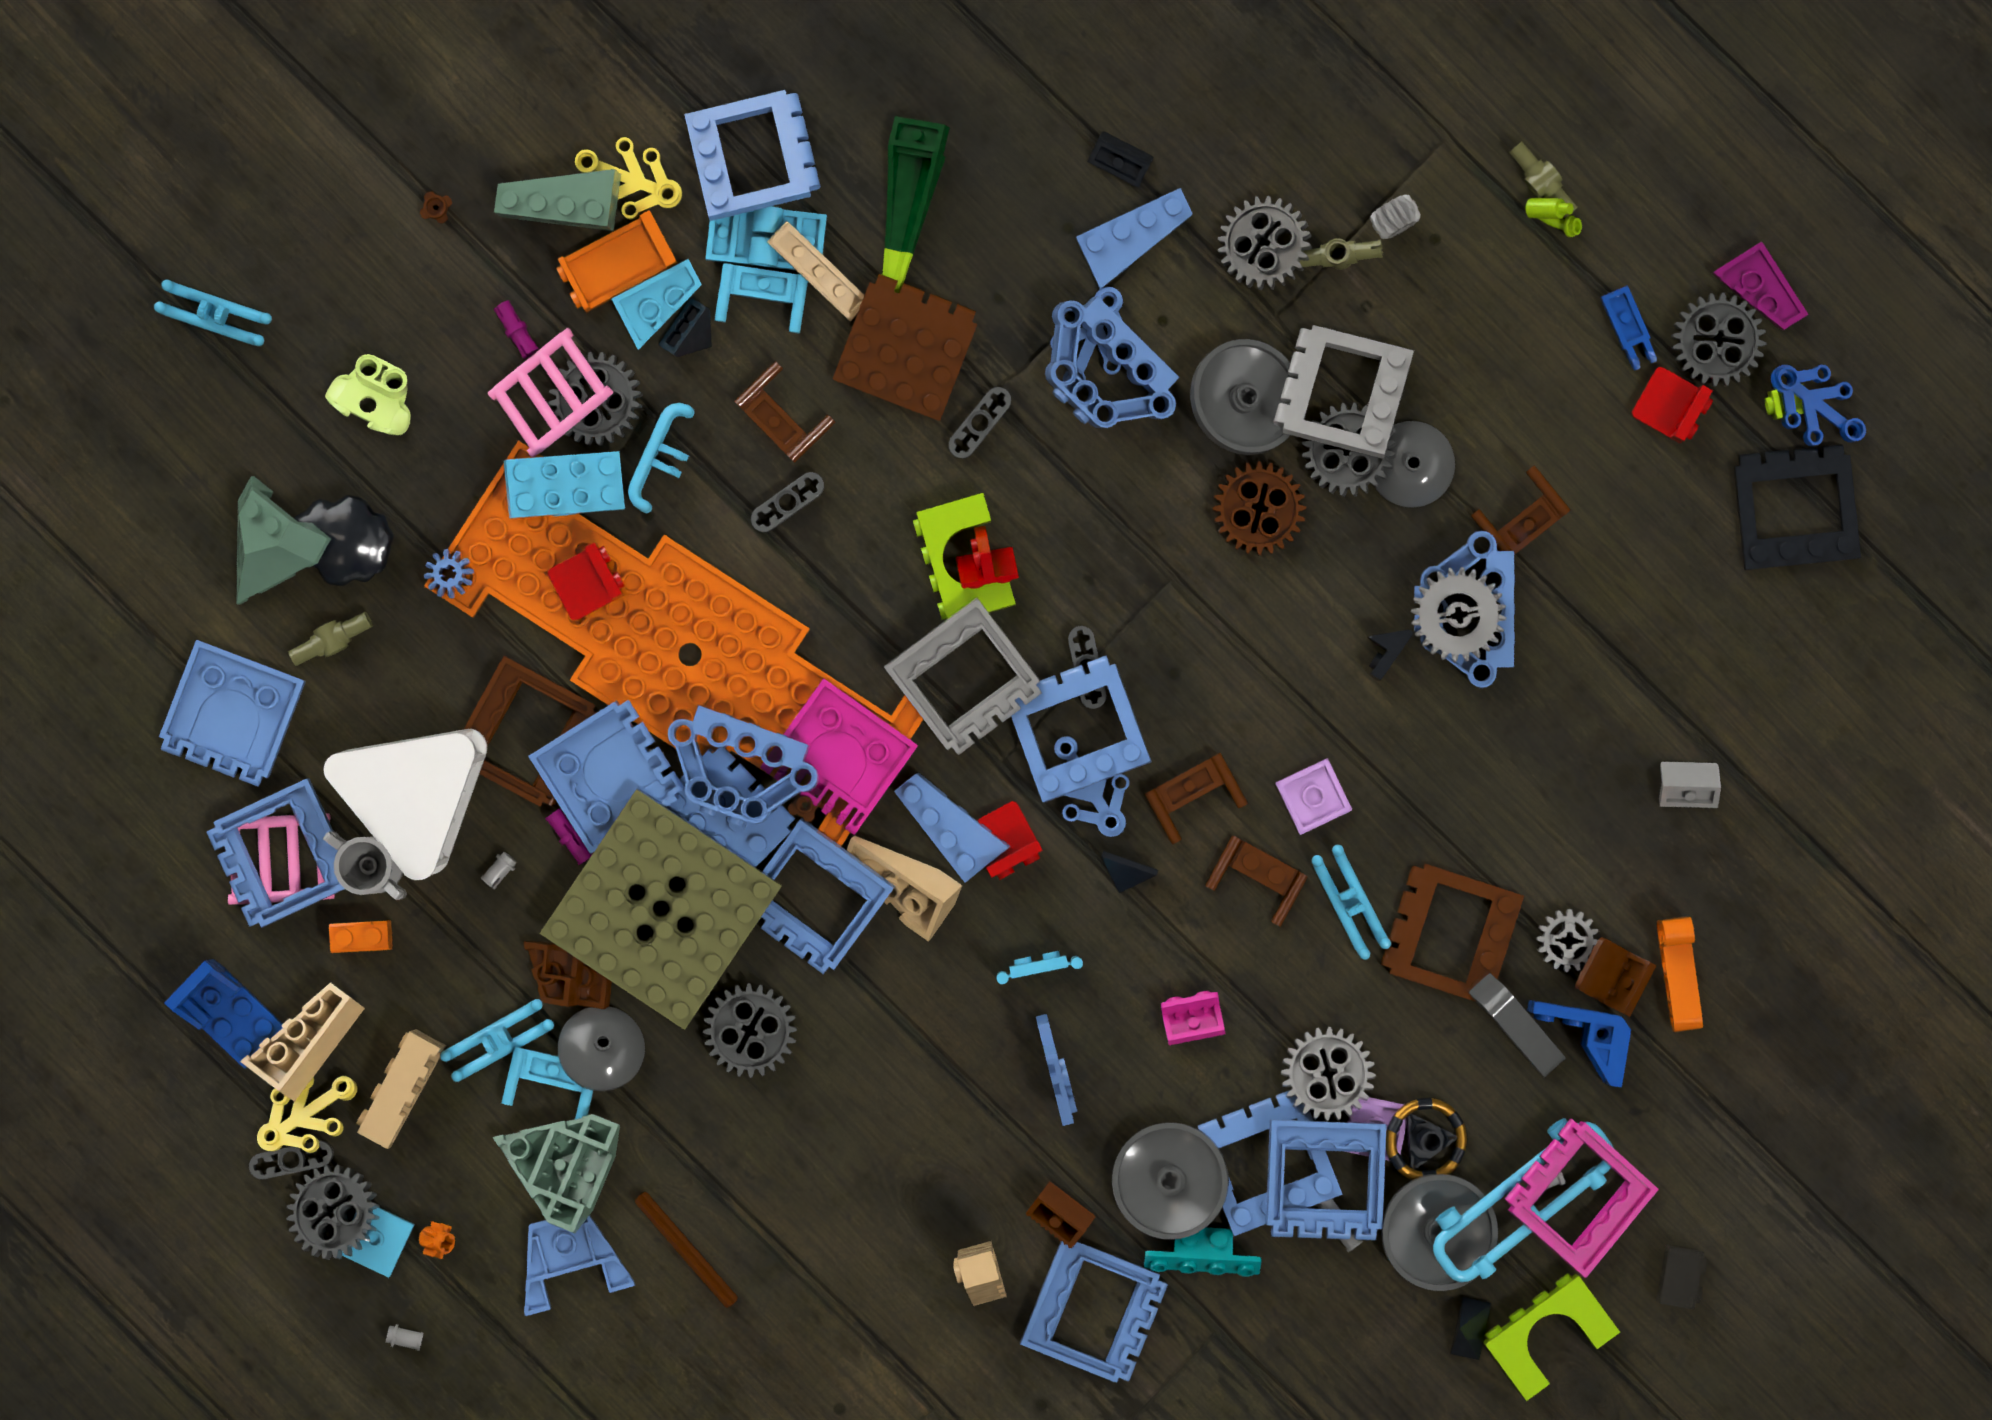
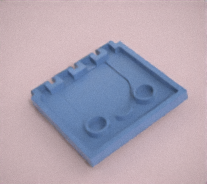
M196 640L159 735L160 738L164 739L161 750L181 757L186 747L188 751L185 759L204 767H208L213 757L215 761L212 770L234 778L238 768H242L239 780L259 787L262 778H269L306 681Z
M616 700L528 756L590 854L596 850L637 788L665 807L678 800L679 797L676 793L685 788L674 771L666 776L663 774L662 771L671 765L659 746L651 751L648 750L647 746L655 742L643 722L635 727L632 725L631 722L640 716L629 700L621 705Z
M710 748L702 756L708 778L714 787H733L744 798L756 796L765 790L761 784L754 791L750 788L756 779L741 764L734 770L729 767L736 759L725 748H718L715 752ZM683 775V776L680 778V781H681V783L683 784V786L685 787L686 780H685V777H684V775ZM699 781L693 786V794L698 798L704 797L708 792V787L705 782ZM685 788L676 793L679 797L678 800L666 806V808L755 867L792 831L789 825L796 819L781 805L775 811L770 812V815L764 822L753 824L744 821L742 827L726 821L728 817L726 814L717 812L716 816H712L699 811L701 805L695 804L687 798ZM730 791L722 793L720 796L721 805L725 808L733 806L735 795ZM753 801L748 805L747 812L752 818L759 817L762 814L763 807L760 802Z

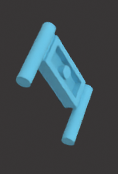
M723 263L714 321L726 322L730 294L736 296L793 303L789 332L800 333L808 281L800 274Z
M1059 951L1042 954L1043 960L1033 962L1031 956L1014 960L1015 965L1009 966L1010 974H1007L1005 971L997 973V981L1000 984H1005L1009 977L1027 976L1066 968L1068 965L1079 969L1082 967L1083 961L1079 956H1073L1067 962L1066 955L1060 956Z
M514 1047L502 1104L513 1106L518 1080L522 1078L581 1092L575 1119L588 1115L593 1090L583 1088L572 1081L564 1072L558 1056Z

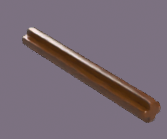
M647 1192L641 1193L635 1199V1204L726 1308L732 1306L738 1299L737 1295Z

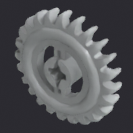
M1461 567L1458 575L1455 576L1453 569L1449 568L1448 577L1446 578L1438 571L1437 582L1427 578L1430 586L1429 589L1419 587V591L1424 595L1423 598H1413L1420 605V608L1411 609V613L1419 615V618L1412 621L1411 624L1421 626V629L1415 633V636L1425 635L1426 638L1421 645L1424 647L1432 643L1433 646L1430 653L1433 655L1440 649L1442 660L1449 653H1451L1454 663L1457 662L1459 654H1462L1466 662L1469 661L1470 652L1477 658H1480L1479 648L1482 647L1489 652L1488 640L1498 643V639L1493 633L1504 632V629L1497 625V622L1507 619L1505 616L1498 614V611L1506 608V605L1496 604V601L1502 597V593H1491L1496 584L1492 583L1485 586L1486 575L1476 580V570H1472L1469 576H1466L1464 567ZM1454 593L1466 594L1472 597L1478 605L1469 607L1463 602H1454L1447 607L1446 612L1437 613L1440 603L1447 596ZM1456 607H1460L1461 611L1466 612L1477 610V613L1467 614V616L1462 617L1461 623L1450 617L1440 619L1442 616H1451V614L1455 613ZM1480 616L1476 628L1464 636L1450 635L1439 625V623L1448 622L1455 628H1463L1471 622L1472 617Z

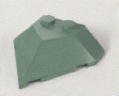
M255 476L250 477L238 499L237 605L248 601L249 597L257 593H263L295 576L296 572L317 564L331 540L329 536L313 523L296 521L270 500L273 491Z
M591 1114L582 1116L579 1119L560 1121L521 1130L518 1133L495 1136L493 1139L508 1159L507 1161L531 1198L538 1205L546 1221L576 1233L594 1210L614 1162L620 1125Z

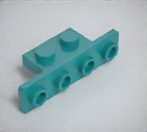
M1205 1227L1189 1237L1174 1239V1252L1145 1251L1144 1268L1155 1272L1179 1270L1182 1273L1189 1274L1200 1271L1209 1272L1213 1275L1237 1273L1240 1276L1249 1277L1254 1274H1260L1261 1257L1233 1255L1232 1230Z

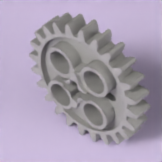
M1328 1027L1326 1035H1322L1321 1030L1316 1028L1315 1037L1305 1032L1306 1042L1296 1039L1295 1044L1298 1049L1288 1048L1287 1050L1293 1058H1285L1282 1062L1289 1067V1069L1281 1071V1075L1289 1077L1288 1080L1282 1083V1087H1291L1286 1097L1291 1098L1295 1096L1297 1098L1293 1107L1295 1108L1302 1104L1304 1106L1303 1115L1307 1114L1309 1110L1313 1111V1120H1316L1321 1113L1324 1114L1325 1122H1328L1330 1114H1334L1337 1121H1340L1342 1111L1350 1117L1352 1115L1351 1106L1360 1110L1362 1106L1358 1100L1367 1101L1369 1099L1364 1090H1373L1374 1088L1372 1084L1367 1082V1080L1374 1079L1376 1074L1368 1072V1069L1374 1066V1062L1365 1061L1370 1051L1361 1052L1359 1050L1363 1044L1362 1041L1355 1045L1352 1043L1354 1034H1350L1346 1039L1343 1038V1029H1340L1337 1035H1333L1331 1027ZM1322 1049L1326 1053L1328 1070L1335 1072L1331 1082L1336 1099L1331 1098L1327 1077L1321 1076L1325 1070L1320 1054ZM1335 1050L1343 1051L1346 1055V1062L1343 1064L1335 1063L1332 1061L1331 1053ZM1314 1057L1318 1061V1068L1307 1070L1303 1065V1059ZM1342 1078L1351 1080L1353 1090L1350 1092L1341 1091L1338 1087V1081ZM1313 1085L1322 1086L1325 1090V1096L1320 1099L1314 1098L1310 1094V1087Z

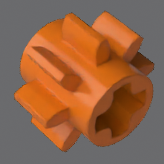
M432 1221L431 1226H427L421 1231L419 1244L425 1247L423 1250L424 1255L443 1259V1254H448L452 1251L455 1245V1236L449 1233L451 1226Z

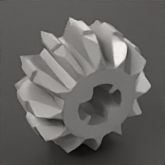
M1403 195L1392 199L1372 213L1370 220L1374 230L1381 239H1388L1397 234L1399 235L1419 221L1421 214L1416 202L1412 200L1410 195Z

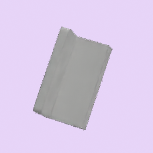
M1661 762L1660 807L1718 808L1721 782L1717 763Z

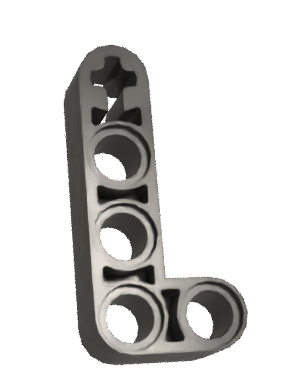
M1491 973L1468 992L1544 1078L1566 1059L1517 999Z

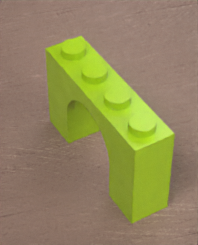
M983 493L916 512L918 519L913 520L917 537L923 536L926 547L921 548L925 564H932L934 574L930 575L929 578L933 591H939L942 602L937 603L942 620L950 618L977 597L989 613L1016 605L1010 582L985 584L977 589L962 588L961 583L954 580L944 567L943 552L946 544L955 534L991 523Z
M1568 1273L1561 1277L1555 1283L1557 1285L1555 1289L1549 1293L1546 1290L1532 1299L1534 1303L1526 1310L1523 1308L1518 1309L1508 1317L1510 1319L1509 1323L1502 1328L1500 1325H1497L1485 1334L1487 1339L1483 1343L1526 1401L1550 1384L1532 1360L1527 1347L1529 1332L1539 1319L1551 1314H1561L1572 1318L1596 1349L1620 1333L1605 1310L1576 1273L1573 1276Z

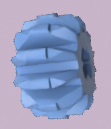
M444 549V559L439 554L434 553L433 558L437 564L426 563V567L433 569V573L424 574V578L435 579L428 585L430 590L440 585L437 596L442 597L447 589L448 596L452 599L455 597L454 588L463 595L466 592L461 584L472 585L473 582L466 579L465 575L474 574V569L463 568L470 563V559L464 558L459 562L461 557L460 551H456L451 559L450 551ZM453 566L455 569L452 571L456 573V577L454 579L449 578L447 582L444 581L446 576L442 575L443 570H449Z

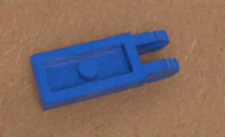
M1628 285L1600 297L1632 369L1635 371L1640 368L1639 358L1632 347L1639 343H1642L1647 360L1650 363L1656 362L1657 357L1649 340L1651 337Z

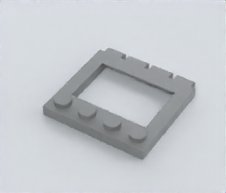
M1313 325L1312 330L1301 328L1295 349L1302 352L1295 351L1293 353L1288 370V375L1295 378H1286L1280 397L1282 402L1290 405L1278 404L1273 423L1276 426L1283 427V433L1384 459L1414 351ZM1325 346L1381 361L1360 434L1304 420Z
M978 597L884 666L947 750L952 747L958 755L975 743L969 735L971 732H974L980 740L998 726L992 718L995 714L1004 722L1019 711L1021 707L1016 701L1018 697L1027 705L1042 694L1036 685L1040 682V679ZM983 629L1017 675L948 726L913 680Z

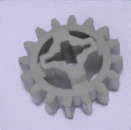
M1567 909L1566 916H1563L1561 911L1557 910L1555 911L1556 919L1549 916L1545 918L1548 922L1547 927L1539 925L1538 928L1544 933L1543 936L1536 937V940L1543 942V946L1537 950L1538 952H1546L1547 955L1543 959L1544 962L1554 961L1552 968L1557 969L1562 964L1564 972H1569L1570 965H1573L1575 970L1578 971L1580 970V962L1586 964L1588 955H1591L1592 947L1598 941L1593 939V935L1599 931L1598 929H1590L1589 926L1593 922L1592 919L1582 920L1583 912L1579 911L1574 917L1572 909ZM1563 922L1562 929L1559 932L1550 934L1557 924ZM1575 922L1584 929L1586 936H1580L1575 930ZM1567 932H1570V937L1581 940V942L1571 943L1569 948L1566 949V944L1555 941V939L1564 938L1567 936ZM1550 945H1556L1561 951V959L1552 952ZM1580 947H1585L1583 953L1573 959L1574 952Z

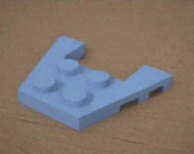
M1047 1014L1036 1016L1062 1125L1073 1124L1072 1113L1077 1112L1064 1058L1058 1059Z
M591 1215L588 1216L576 1233L552 1225L546 1220L529 1224L525 1316L551 1309L544 1279L601 1264L609 1293L635 1286L633 1278Z

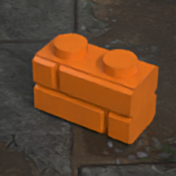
M391 920L329 924L331 953L392 949Z

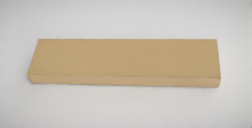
M786 221L767 243L851 322L858 314L864 294Z

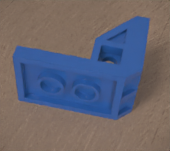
M214 959L205 960L164 1002L174 1013L198 1030L203 1029L244 1069L247 1067L240 1061L247 1055L251 1056L260 1048V1043L267 1037L271 1039L283 1028L281 1026L283 1023L224 966Z
M1533 1000L1528 1001L1527 1011L1534 1013L1533 1018L1536 1020L1554 1022V1018L1558 1017L1563 1018V1024L1583 1027L1580 1044L1602 1082L1610 1086L1622 1087L1631 1029L1622 1016ZM1603 1030L1602 1037L1598 1038L1597 1031Z

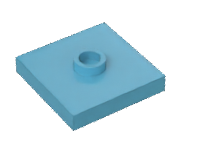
M377 1208L373 1210V1214L380 1218L371 1221V1225L376 1228V1231L368 1230L366 1233L371 1239L370 1242L361 1240L362 1250L352 1247V1256L345 1255L343 1251L342 1256L389 1278L415 1224L386 1210Z

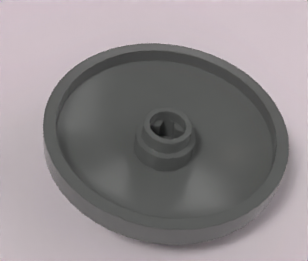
M1250 339L1229 341L1209 352L1197 366L1190 388L1193 414L1206 436L1221 448L1243 455L1264 453L1283 443L1290 435L1283 433V427L1276 426L1273 422L1278 404L1290 405L1280 400L1286 378H1295L1288 375L1290 366L1288 359L1272 346Z
M1167 1122L1149 1126L1136 1133L1126 1142L1114 1164L1112 1187L1121 1213L1135 1228L1156 1238L1181 1239L1203 1230L1218 1216L1228 1194L1229 1175L1224 1156L1210 1137L1192 1126Z
M1448 1174L1424 1175L1405 1184L1392 1197L1383 1216V1228L1381 1229L1382 1244L1392 1267L1410 1283L1427 1290H1453L1472 1282L1474 1279L1468 1282L1453 1280L1436 1260L1433 1253V1244L1437 1235L1442 1231L1436 1218L1453 1206L1462 1215L1485 1197V1195L1470 1182ZM1492 1206L1445 1244V1252L1458 1270H1467L1476 1259L1486 1255L1497 1246L1498 1224Z

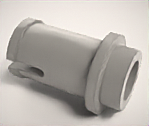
M503 852L501 855L497 854V860L481 876V879L493 889L497 888V885L510 870H515L514 866L517 862L506 852Z
M396 1324L395 1327L389 1326L385 1343H390V1347L398 1345L416 1349L417 1351L420 1350L423 1332L399 1328V1324Z

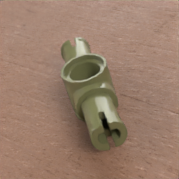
M1522 141L1509 152L1524 170L1526 177L1524 182L1538 198H1562L1565 203H1572L1574 210L1578 208L1561 188L1563 186L1561 183L1563 179L1550 162H1543L1541 159L1538 161Z
M1335 238L1327 244L1320 245V248L1304 250V253L1309 257V261L1300 260L1299 263L1302 267L1322 265L1323 268L1333 267L1337 270H1343L1351 264L1358 263L1359 260L1383 258L1382 240L1356 243V241L1346 242L1343 239ZM1336 249H1345L1346 254L1342 259L1335 260L1332 258V254Z
M363 612L344 622L331 621L313 631L314 635L310 636V640L288 651L289 656L295 666L317 655L320 657L324 655L325 657L332 656L349 647L348 643L352 641L351 638L373 627V623L367 612Z

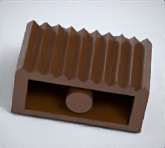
M1052 1182L1046 1185L1026 1212L1027 1216H1031V1220L1040 1223L1041 1227L1049 1230L1050 1234H1054L1055 1238L1058 1237L1059 1241H1063L1064 1245H1068V1248L1074 1247L1096 1217Z

